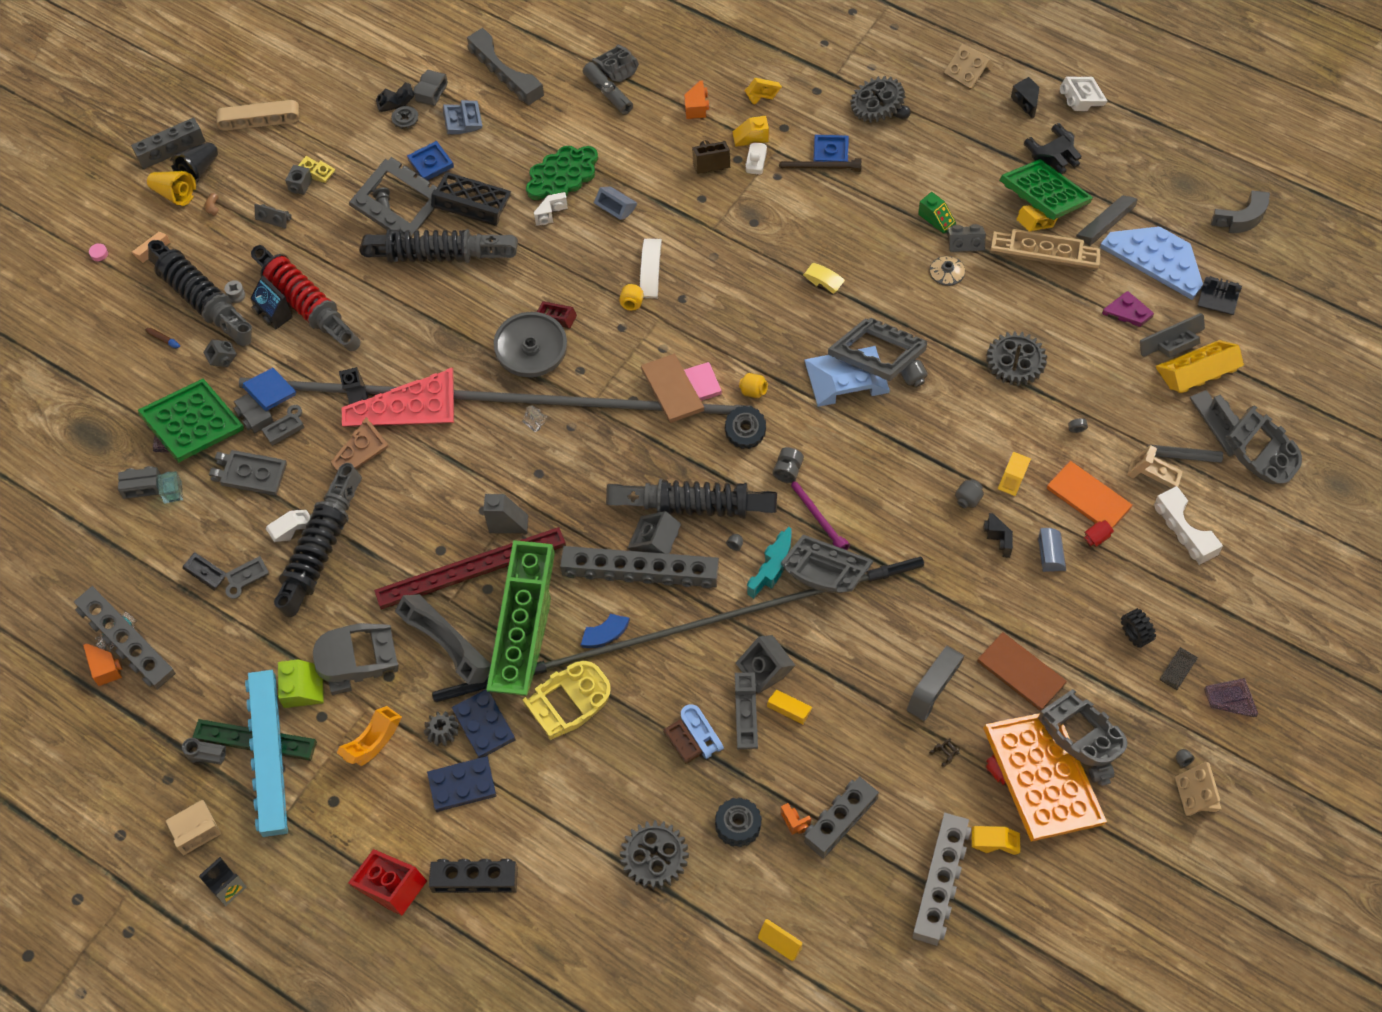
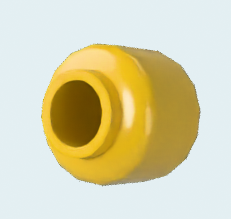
M635 284L624 286L619 298L620 305L629 311L639 309L644 297L643 290Z
M747 373L741 378L739 388L744 396L759 399L766 394L768 382L762 375Z

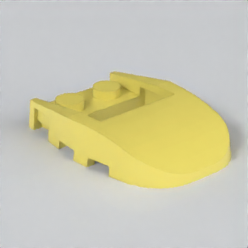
M589 661L575 662L567 666V669L559 673L556 671L550 675V679L536 687V693L528 700L525 697L523 703L548 735V738L552 740L579 728L601 710L609 699L610 683L600 668ZM560 686H562L583 714L567 724L545 697Z

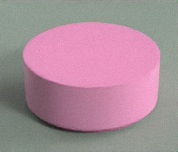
M95 244L90 247L89 255L94 261H102L108 256V251L105 245Z

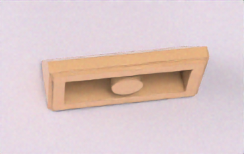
M162 232L156 233L133 250L132 254L144 263L148 260V243L152 240H160L167 246L170 240L166 234Z

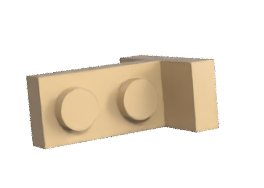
M1148 446L1131 460L1127 476L1134 479L1142 473L1170 488L1179 486L1183 471L1156 458L1157 448L1154 446Z

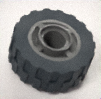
M752 406L736 407L735 410L730 412L725 421L726 437L737 448L751 449L756 447L765 437L766 420H764V415ZM747 424L750 426V429L744 431L741 429V426Z
M738 797L737 799L731 798L729 801L726 800L723 805L719 806L718 812H716L715 830L718 833V837L725 844H729L732 847L750 845L760 834L762 821L760 811L748 799L745 800ZM741 820L743 824L736 825L733 821Z

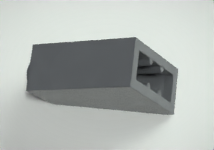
M485 494L483 511L489 533L528 532L529 516L505 494Z

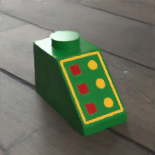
M930 192L920 201L918 215L940 232L945 234L947 227L956 225V221L947 204L936 194Z

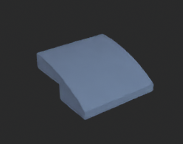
M461 100L460 105H443L447 134L468 133L482 128L478 101Z

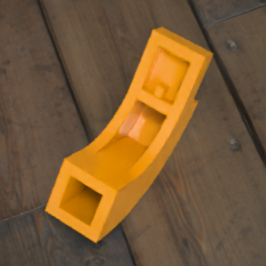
M388 706L375 710L364 732L354 741L339 746L337 754L348 763H357L360 766L365 765L388 743L396 731L402 716Z

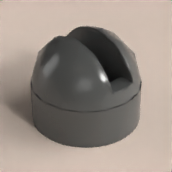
M732 534L726 544L730 549L739 551L743 545V538L739 534Z
M1181 749L1176 754V761L1182 768L1190 765L1195 759L1192 753L1186 749Z

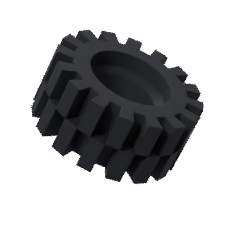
M1136 608L1121 617L1122 629L1125 630V635L1129 637V641H1132L1134 646L1141 648L1156 639L1154 625L1150 623V618L1146 617V613H1142L1141 609Z

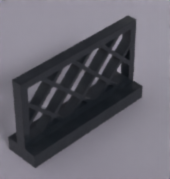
M446 172L437 189L433 190L431 194V207L497 226L499 217L511 196V191ZM447 179L455 180V183L448 184ZM468 184L472 187L465 189L463 185ZM459 187L461 190L453 192L452 188ZM485 189L488 192L481 194L479 190ZM448 190V191H449V194H448V193L441 192V191ZM476 192L477 195L470 197L468 193ZM501 194L505 195V197L497 199L495 195ZM464 195V196L466 197V199L461 198V197H458V196ZM492 197L493 200L486 202L484 198ZM481 200L482 204L474 201ZM497 204V206L499 207V209H498V208L491 207V206Z

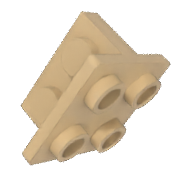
M1204 762L1175 777L1186 816H1191L1200 811L1217 812L1221 810L1220 797L1209 762Z

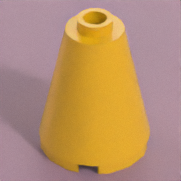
M186 171L152 172L147 177V185L150 189L176 205L185 206L194 197L192 193L193 190H196V182L193 175Z

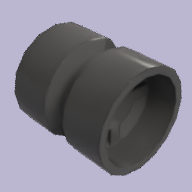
M782 448L773 469V476L785 483L795 482L799 468H801L804 460L803 454L794 448Z

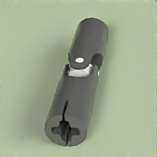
M589 62L584 66L583 74L601 90L606 98L623 115L628 114L633 109V103L611 81H608L607 76L593 62Z

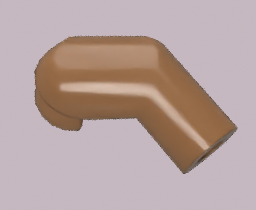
M211 193L204 204L206 212L213 216H216L219 208L215 207V203L219 198L215 193Z

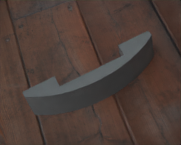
M755 672L735 673L737 749H758Z

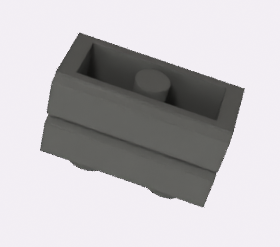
M147 466L139 470L129 468L123 472H118V491L123 499L161 494L162 476L157 467Z

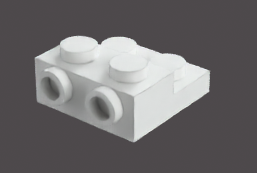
M1066 77L1060 86V93L1065 95L1068 106H1071L1074 111H1088L1091 106H1104L1107 103V99L1093 77Z

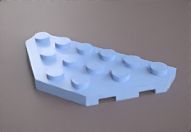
M1161 227L1110 232L1100 245L1101 249L1191 300L1202 289L1203 282L1191 244Z

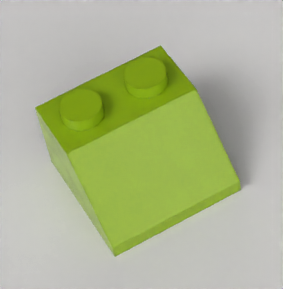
M302 660L278 662V699L283 708L324 703L323 679L317 674L314 663Z

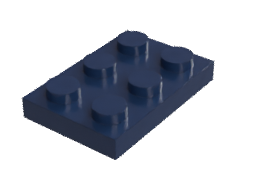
M487 690L452 707L478 758L485 757L516 740L492 695Z
M487 756L427 771L436 812L497 797Z

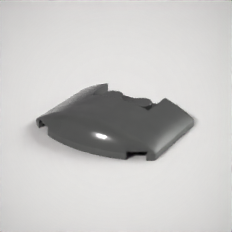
M806 535L801 536L781 562V565L785 567L788 573L801 583L811 588L831 593L852 592L873 564L871 559Z

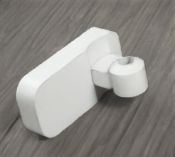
M750 144L746 163L747 173L759 175L763 173L767 146L765 144Z

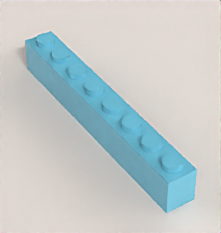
M273 670L248 673V680H245L246 692L250 694V699H247L248 712L251 711L248 727L253 735V738L249 739L250 750L254 751V758H251L252 771H255L256 777L252 779L253 790L257 791V798L254 799V809L258 811L255 827L262 837L288 834L276 675Z

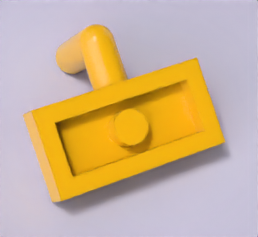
M754 78L744 91L751 103L755 105L761 97L773 100L782 86L779 82Z

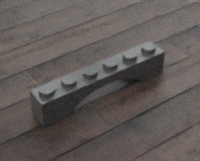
M484 28L467 37V48L470 53H474L491 73L494 72L511 92H515L520 101H524L529 106L544 96L543 84L532 74L515 71L499 60L494 52L493 37Z
M420 594L403 595L395 612L407 624L416 627L437 641L448 652L454 662L456 673L467 684L485 682L490 673L491 664Z

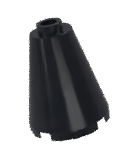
M206 142L176 153L170 159V161H173L172 170L186 171L192 174L197 183L218 156V149L213 143Z

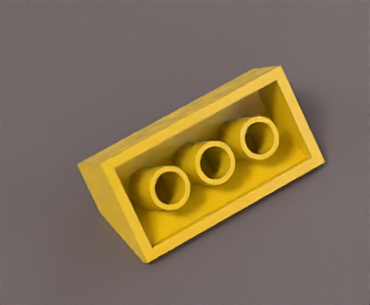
M1218 340L1156 365V369L1171 390L1184 393L1193 386L1204 385L1205 381L1219 379L1222 374L1236 372L1237 368L1244 366L1238 344Z

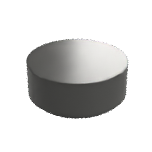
M1083 418L1071 420L1068 423L1069 431L1072 433L1085 431L1088 428L1087 420Z

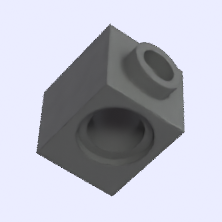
M293 165L285 181L290 192L305 195L313 179L309 168Z

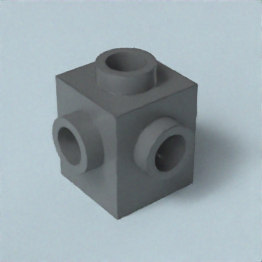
M211 340L203 352L210 365L229 367L237 355L230 341Z

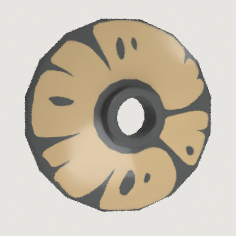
M942 256L935 259L930 265V275L935 282L941 285H956L964 278L965 267L955 257Z

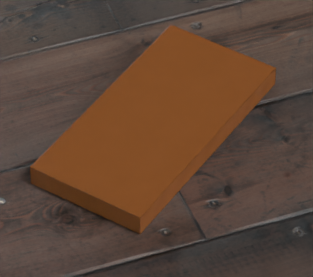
M1004 632L997 637L977 660L979 664L1040 711L1048 705L1067 683L1064 678Z

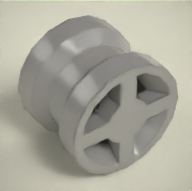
M230 281L225 285L224 290L230 297V300H232V303H239L244 300L246 294L239 281Z

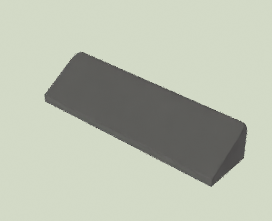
M1122 195L1076 236L1091 246L1135 208L1138 199Z

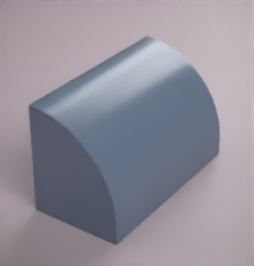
M611 186L600 187L594 200V204L620 220L628 217L637 205V202Z
M1040 528L1038 542L1042 571H1066L1060 531L1053 528Z

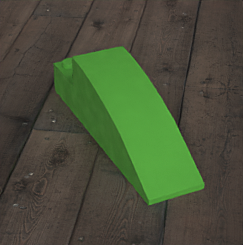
M513 540L487 692L528 695L542 646L551 602L549 585L555 556L552 544Z

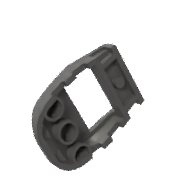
M1254 405L1246 410L1247 412L1224 439L1239 462L1260 479L1271 484L1286 483L1293 478L1301 467V451L1293 440L1287 438L1285 435L1286 430L1282 426L1278 427L1272 422V418L1267 414L1264 416L1260 415L1255 411L1257 407ZM1261 428L1271 440L1257 458L1251 461L1245 454L1246 450L1244 448Z
M358 623L337 628L321 635L313 648L315 670L322 679L328 682H343L344 680L361 682L365 678L380 677L383 672L388 670L398 671L391 625ZM354 632L370 633L376 664L356 667L350 634Z
M1074 689L1040 712L1038 719L1056 744L1084 764L1091 766L1109 764L1120 757L1127 748V739L1120 728L1113 726L1108 721L1110 717L1104 711L1100 713L1094 709V704L1089 700L1081 701L1076 697ZM1080 712L1095 729L1073 744L1068 737L1065 738L1061 734L1058 726Z

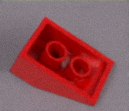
M373 849L348 884L388 910L402 916L427 880L416 867Z

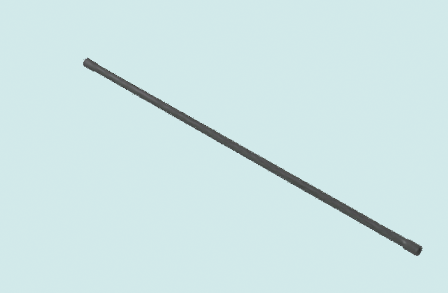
M240 377L239 387L243 388V383L252 378ZM287 381L294 390L347 393L342 389V384ZM365 385L369 395L383 394L397 388ZM454 390V399L663 411L658 401ZM703 404L704 411L700 413L729 415L736 407H743L745 405Z

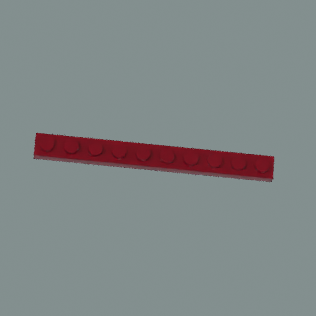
M560 527L519 540L552 544L554 550L566 546ZM513 543L378 588L374 591L379 607L382 610L399 604L403 595L420 594L423 596L509 566Z

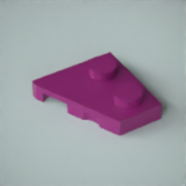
M1129 291L1105 307L1102 312L1105 316L1111 314L1119 317L1118 320L1130 322L1138 327H1141L1153 318L1154 315L1148 307Z

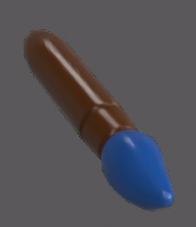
M149 327L145 329L149 335L169 344L170 347H180L176 340Z

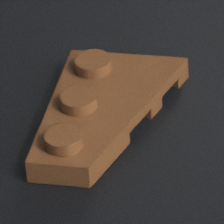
M366 417L362 421L361 426L352 434L350 440L331 461V465L337 472L344 463H351L355 469H358L389 446Z

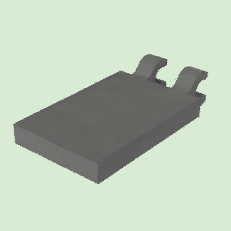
M231 450L230 455L217 452L215 456L216 464L225 466V469L223 471L211 468L209 476H212L211 481H220L221 486L276 496L287 462L283 459Z

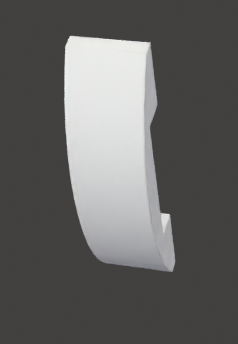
M644 239L640 275V287L644 293L643 298L658 299L662 239Z

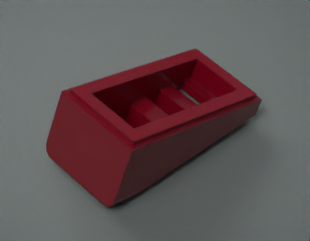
M542 301L537 312L545 314L548 308L549 310L546 315L557 320L565 328H571L577 317L573 307Z

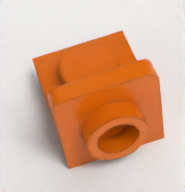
M789 803L781 806L780 814L792 835L797 832L798 834L804 833L811 825L810 816L799 820L796 809H791Z

